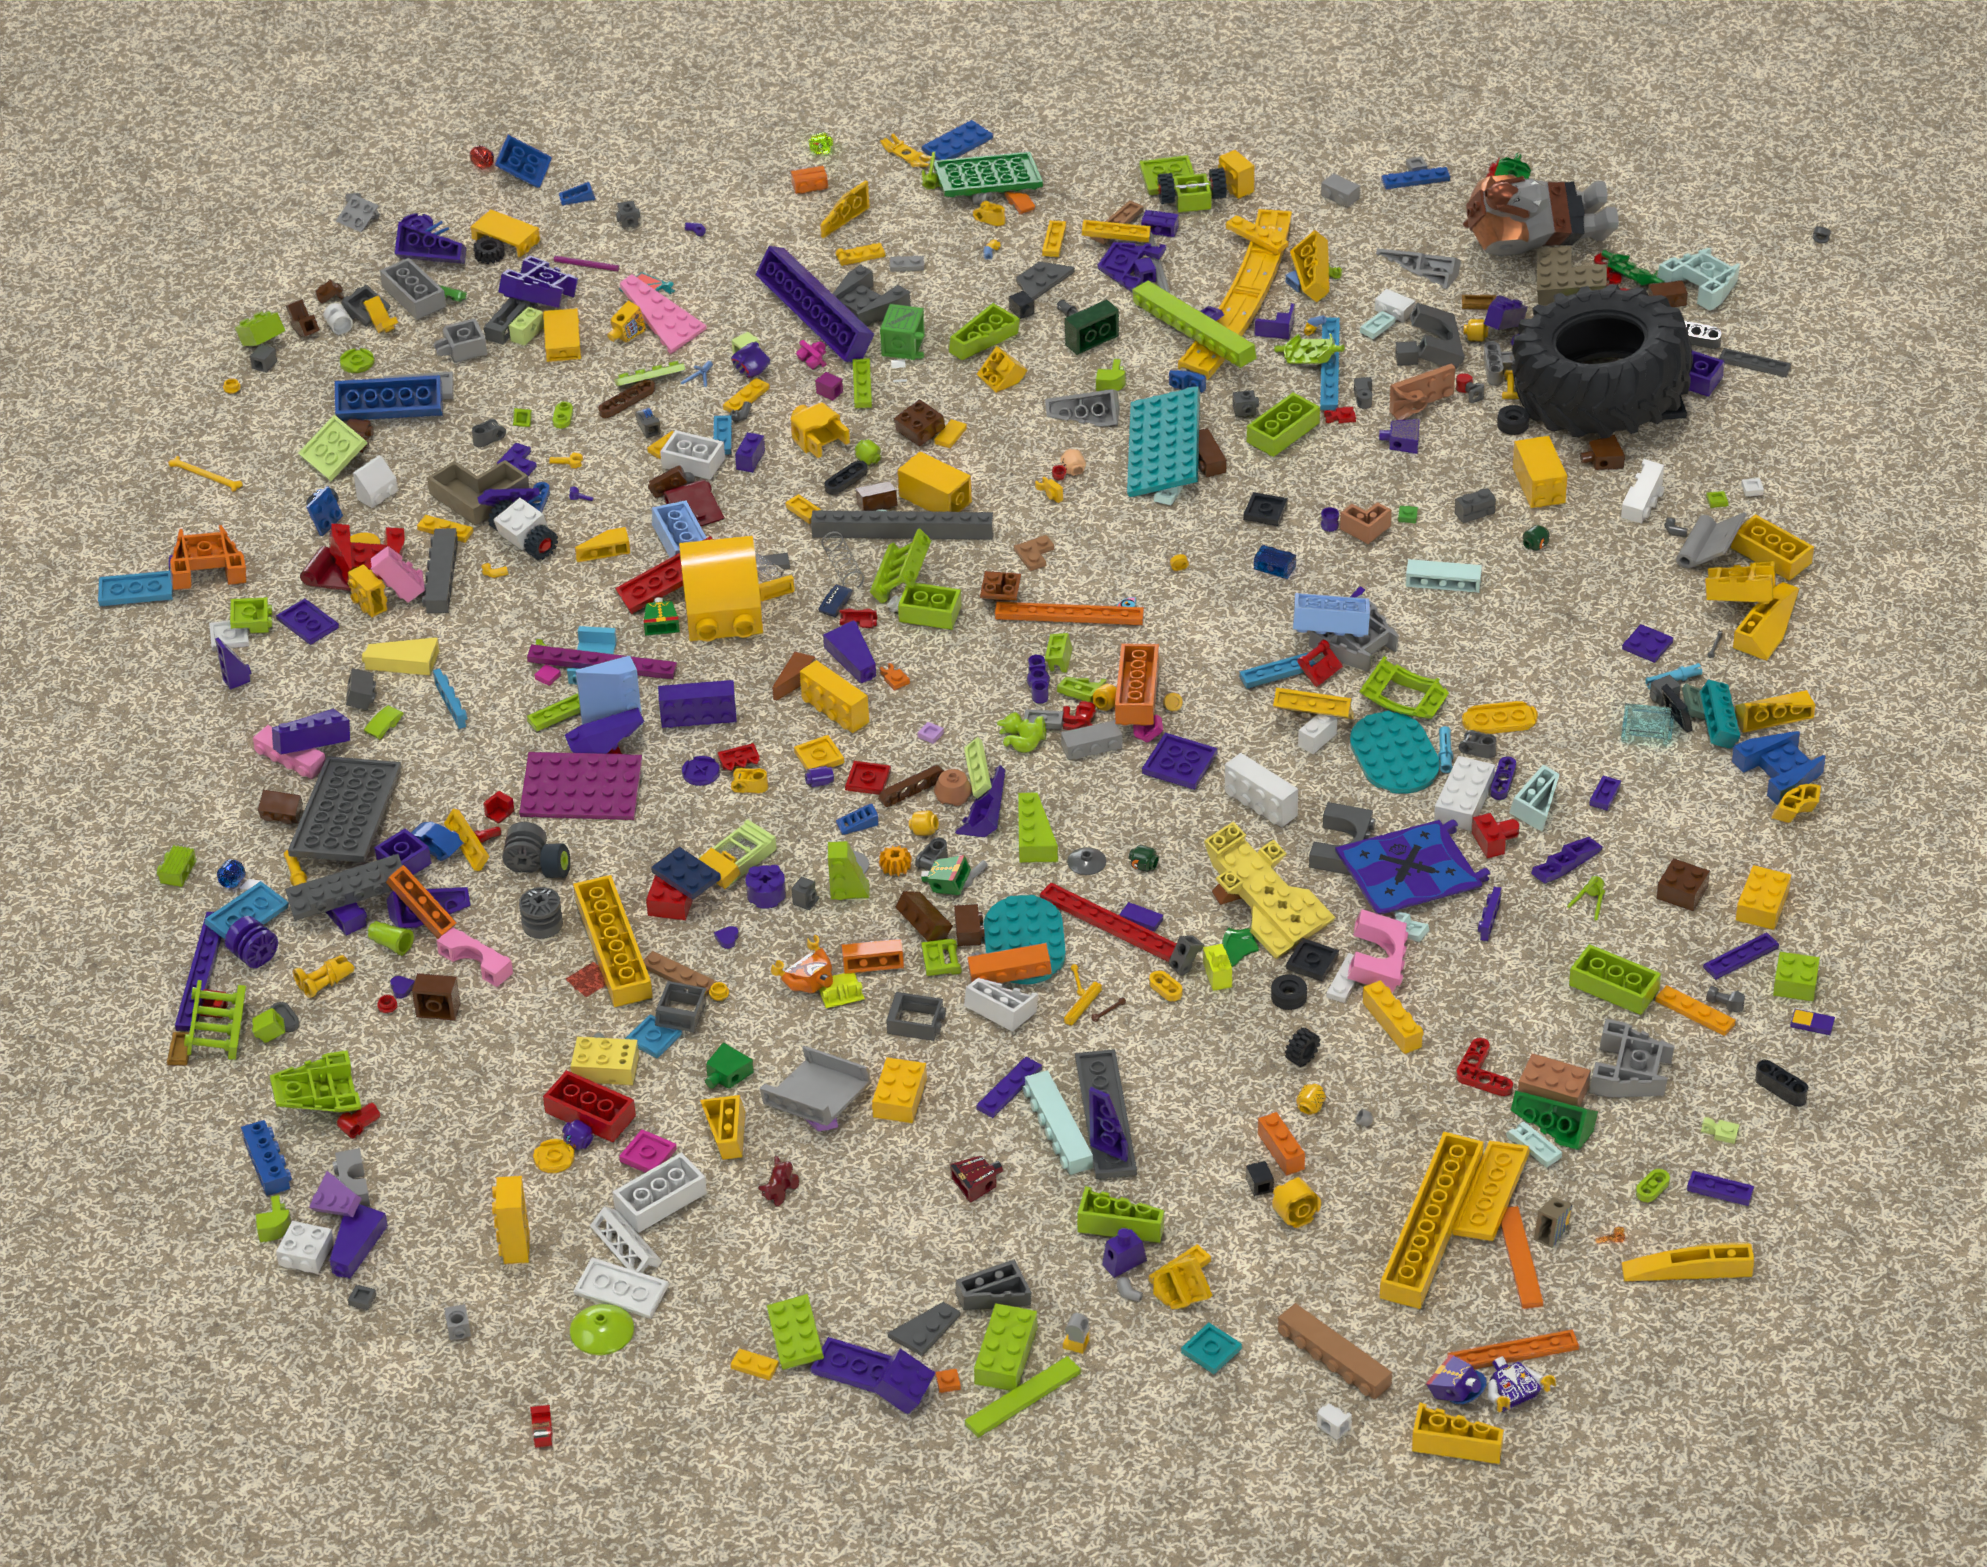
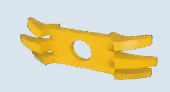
M894 133L891 134V138L895 144L887 138L880 140V143L888 153L896 154L909 162L911 167L929 166L925 162L930 161L931 156H925L921 151L917 152L904 144V141L899 140ZM903 151L911 152L908 155L902 154Z

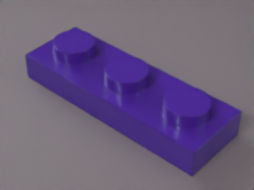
M1494 886L1492 894L1488 893L1486 901L1488 907L1483 908V921H1479L1478 932L1481 933L1480 940H1489L1501 902V887Z
M1692 1171L1687 1191L1749 1206L1754 1186Z

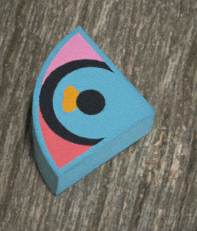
M1136 597L1123 599L1117 606L1135 607Z

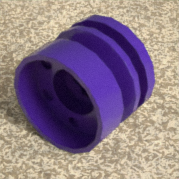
M252 916L241 917L235 921L226 933L224 941L225 947L250 968H259L274 957L279 944L278 937Z

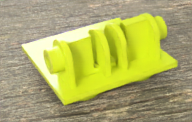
M855 973L832 976L833 983L829 988L823 986L819 989L826 1009L865 1000L862 993V983L858 982Z

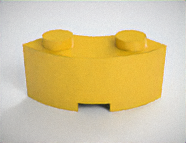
M1803 784L1788 791L1776 806L1772 819L1791 823L1798 813L1812 812L1819 802L1821 785Z

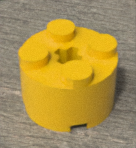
M1296 1177L1283 1185H1278L1273 1190L1272 1207L1287 1225H1291L1294 1228L1304 1226L1314 1219L1312 1216L1316 1211L1318 1213L1320 1211V1197L1300 1177Z

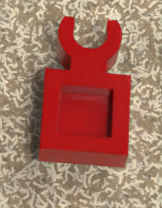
M1353 406L1336 408V411H1324L1326 423H1332L1337 420L1338 424L1356 422Z

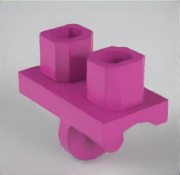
M804 340L799 342L801 348L795 353L798 359L802 362L807 359L805 362L812 370L818 365L822 367L827 365L822 360V355L826 353V345L823 342H814L812 346Z

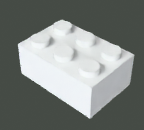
M677 430L674 431L660 451L662 468L670 470L681 465L684 473L690 472L694 476L711 480L725 459L724 442Z

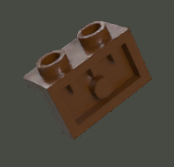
M678 465L649 481L648 489L655 498H659L665 491L687 483L684 469L681 465Z

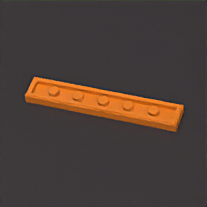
M1507 1207L1500 1226L1522 1309L1543 1307V1299L1519 1207Z
M1572 1329L1450 1352L1448 1356L1451 1354L1469 1363L1474 1369L1493 1366L1492 1362L1501 1356L1504 1357L1507 1363L1579 1350V1344Z

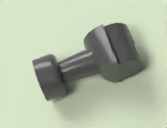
M1710 986L1706 1001L1714 1003L1717 1000L1726 1004L1728 1011L1741 1012L1744 1009L1745 995L1739 991H1734L1730 995L1720 993L1717 987Z

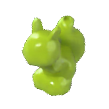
M1012 712L1003 720L997 722L998 726H1003L999 732L1000 734L1019 733V736L1008 735L1003 740L1005 747L1012 745L1018 752H1031L1041 740H1046L1047 731L1044 716H1038L1033 723L1029 722L1028 719L1022 720L1017 712Z

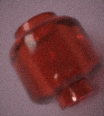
M478 145L471 149L470 161L478 168L486 169L493 165L494 153L484 145Z

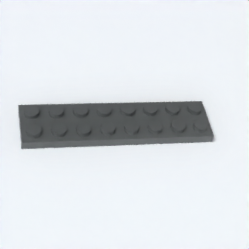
M1111 1049L1075 1053L1089 1144V1089L1091 1087L1110 1095L1128 1144V1160L1126 1162L1090 1146L1093 1155L1095 1178L1106 1179L1137 1175V1167L1116 1051Z

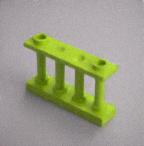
M920 528L917 529L913 541L902 548H899L894 542L888 545L870 589V593L880 603L887 602L891 589L902 583H905L910 589L914 587L932 541Z
M198 980L197 988H192L191 999L195 1001L190 1034H185L184 1046H188L187 1055H191L192 1046L197 1045L225 1049V1051H228V1060H236L246 985H238L237 993L228 994L201 990L202 980ZM200 998L232 1002V1004H235V1008L221 1009L199 1006ZM197 1014L229 1017V1020H233V1023L223 1025L197 1022L196 1020ZM195 1029L227 1033L230 1039L223 1041L194 1037Z

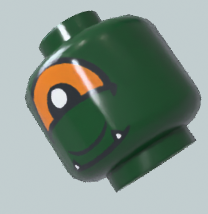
M1540 525L1532 526L1523 533V545L1527 549L1539 551L1549 543V531Z
M1142 844L1138 845L1135 849H1131L1128 857L1131 860V866L1143 872H1149L1151 869L1154 870L1159 862L1156 850Z

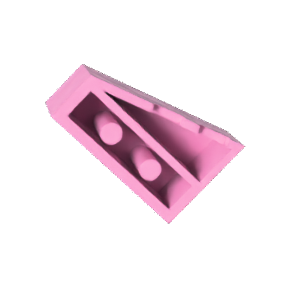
M387 546L371 558V569L376 576L379 575L388 587H392L400 599L403 598L409 603L425 591L423 571L421 569L416 571L412 568L413 564L411 562L405 563L401 560L402 556Z

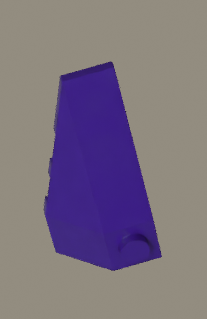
M468 887L426 889L449 915L471 905ZM392 891L386 902L389 918L394 925L404 929L423 926L422 921Z
M1091 1087L1089 1089L1090 1146L1126 1162L1128 1160V1144L1110 1095Z

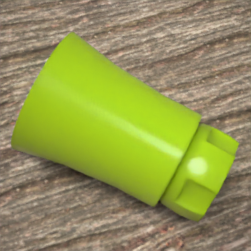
M378 921L371 923L368 928L367 936L369 939L391 949L400 956H403L412 947L414 934L410 929L399 928Z

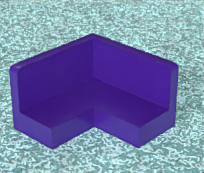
M1291 303L1289 313L1277 312L1275 320L1256 318L1255 336L1289 339L1294 322L1295 304Z

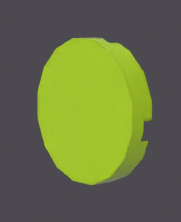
M360 348V350L350 349L340 357L341 368L349 373L365 372L375 362L373 353L364 348Z

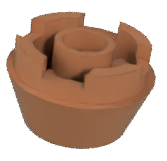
M949 769L940 774L934 787V793L940 803L959 806L968 801V797L972 793V787L964 772L958 769Z

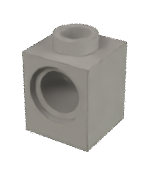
M466 1305L444 1308L449 1339L461 1340L465 1337H470Z

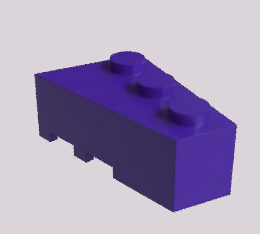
M1498 295L1489 305L1484 324L1497 330L1518 327L1520 320L1525 318L1528 306L1523 305V302L1520 300H1511Z

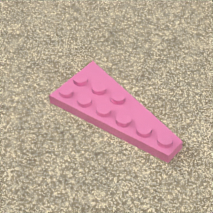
M631 274L620 282L621 290L629 300H632L635 305L640 307L643 319L654 334L658 335L660 342L667 347L670 354L706 330L704 323Z

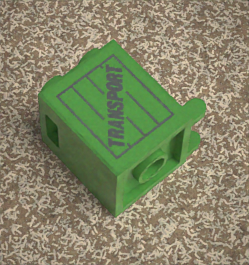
M889 305L880 328L881 356L910 360L924 358V353L919 351L925 336L924 308Z

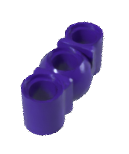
M1035 654L1028 658L1029 673L1026 681L1031 688L1032 700L1035 703L1042 704L1047 702L1049 698L1048 686L1050 676L1046 671L1045 658L1042 655Z

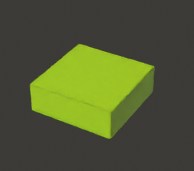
M1724 491L1706 493L1710 508L1728 506L1729 502Z

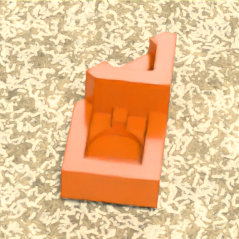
M1005 192V197L1009 204L1014 205L1019 214L1035 209L1033 201L1027 194Z

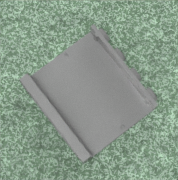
M803 1046L805 1061L777 1088L763 1084L759 1088L762 1101L767 1106L828 1126L871 1084L869 1070L864 1065Z

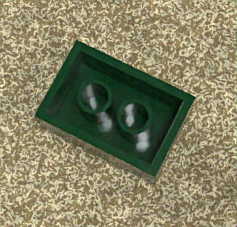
M1106 299L1064 318L1065 345L1076 355H1079L1118 337L1119 309Z

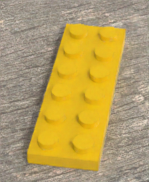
M1489 1140L1452 1227L1453 1235L1489 1241L1494 1240L1529 1156V1146Z

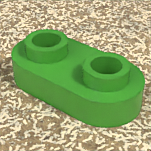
M439 285L444 290L445 298H447V295L452 296V300L458 302L466 299L467 292Z

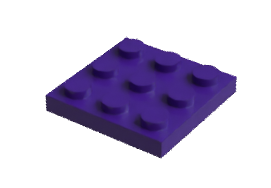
M1165 732L1142 767V774L1195 790L1218 754V748Z

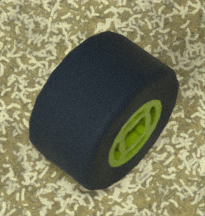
M564 843L545 844L540 855V865L542 873L546 878H565L570 870V853Z

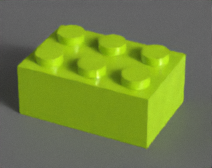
M915 583L914 587L910 589L906 585L898 604L899 622L953 630L962 607L961 589Z

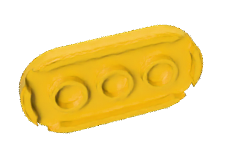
M1523 701L1475 705L1463 713L1462 724L1467 730H1474L1485 734L1523 731L1530 729L1536 724L1538 713L1535 707L1532 705L1530 707Z

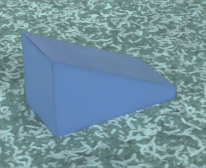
M1296 270L1285 274V282L1299 293L1300 282Z

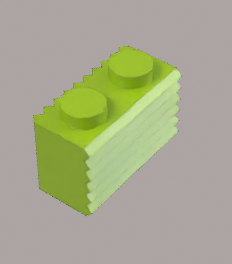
M173 845L171 850L165 853L163 864L157 868V876H159L161 884L183 887L196 863L193 848Z

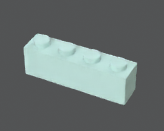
M1408 559L1406 587L1479 593L1482 565Z

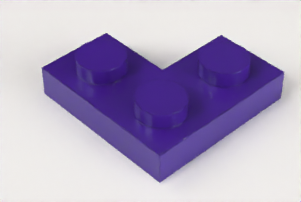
M515 443L497 462L499 464L506 460L528 476L537 467L536 462L525 459L531 453V447Z

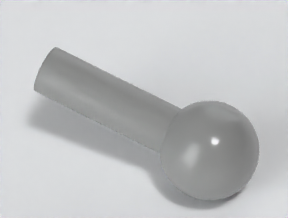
M982 860L970 871L964 888L970 887L973 884V879L988 866L986 861Z

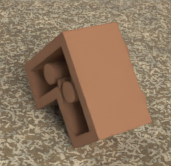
M1378 502L1367 511L1354 504H1350L1340 512V529L1369 544L1391 527L1392 510Z

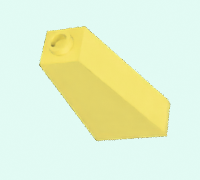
M438 638L368 644L366 651L362 653V662L365 664V670L431 675L439 654Z

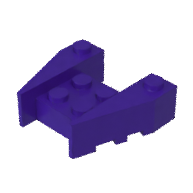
M528 256L522 262L520 273L508 269L501 274L498 292L508 298H517L559 308L562 294L574 298L578 278L571 274L561 273V269L558 267H554V269L549 267L550 263L542 259Z

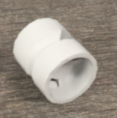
M333 303L324 310V318L335 334L340 335L351 330L353 321L341 304Z

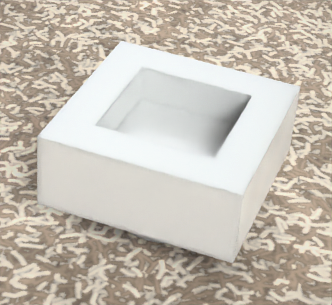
M1760 478L1742 480L1741 485L1745 497L1763 495L1764 489Z

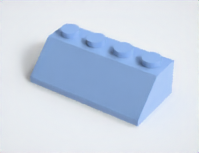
M687 501L652 507V526L670 558L680 553L679 543L702 541L707 538Z

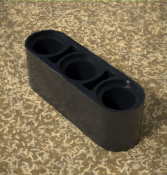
M1761 1060L1757 1063L1755 1081L1758 1085L1793 1106L1800 1107L1806 1104L1808 1094L1806 1082L1772 1061Z

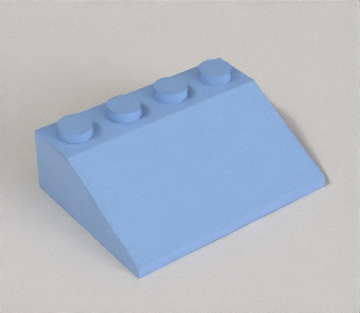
M1295 593L1293 629H1296L1297 632L1306 633L1308 630L1315 631L1317 634L1334 632L1335 635L1339 636L1347 633L1353 634L1355 637L1368 635L1370 618L1369 599Z
M630 656L576 670L582 725L637 707L641 711L637 669Z

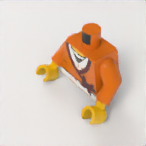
M813 935L815 943L810 942L809 938H807V947L810 950H815V952H810L785 971H783L784 964L780 960H776L775 966L773 964L771 966L772 975H780V979L792 991H803L812 994L823 986L829 988L833 983L832 964L824 949L819 947V937L817 935Z

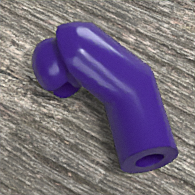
M685 222V230L694 231L697 236H703L706 233V229L701 223Z

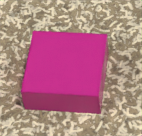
M545 664L534 676L536 680L550 686L561 676V671Z

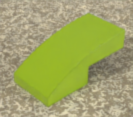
M387 705L371 719L364 728V731L380 740L389 727L394 728L404 713Z

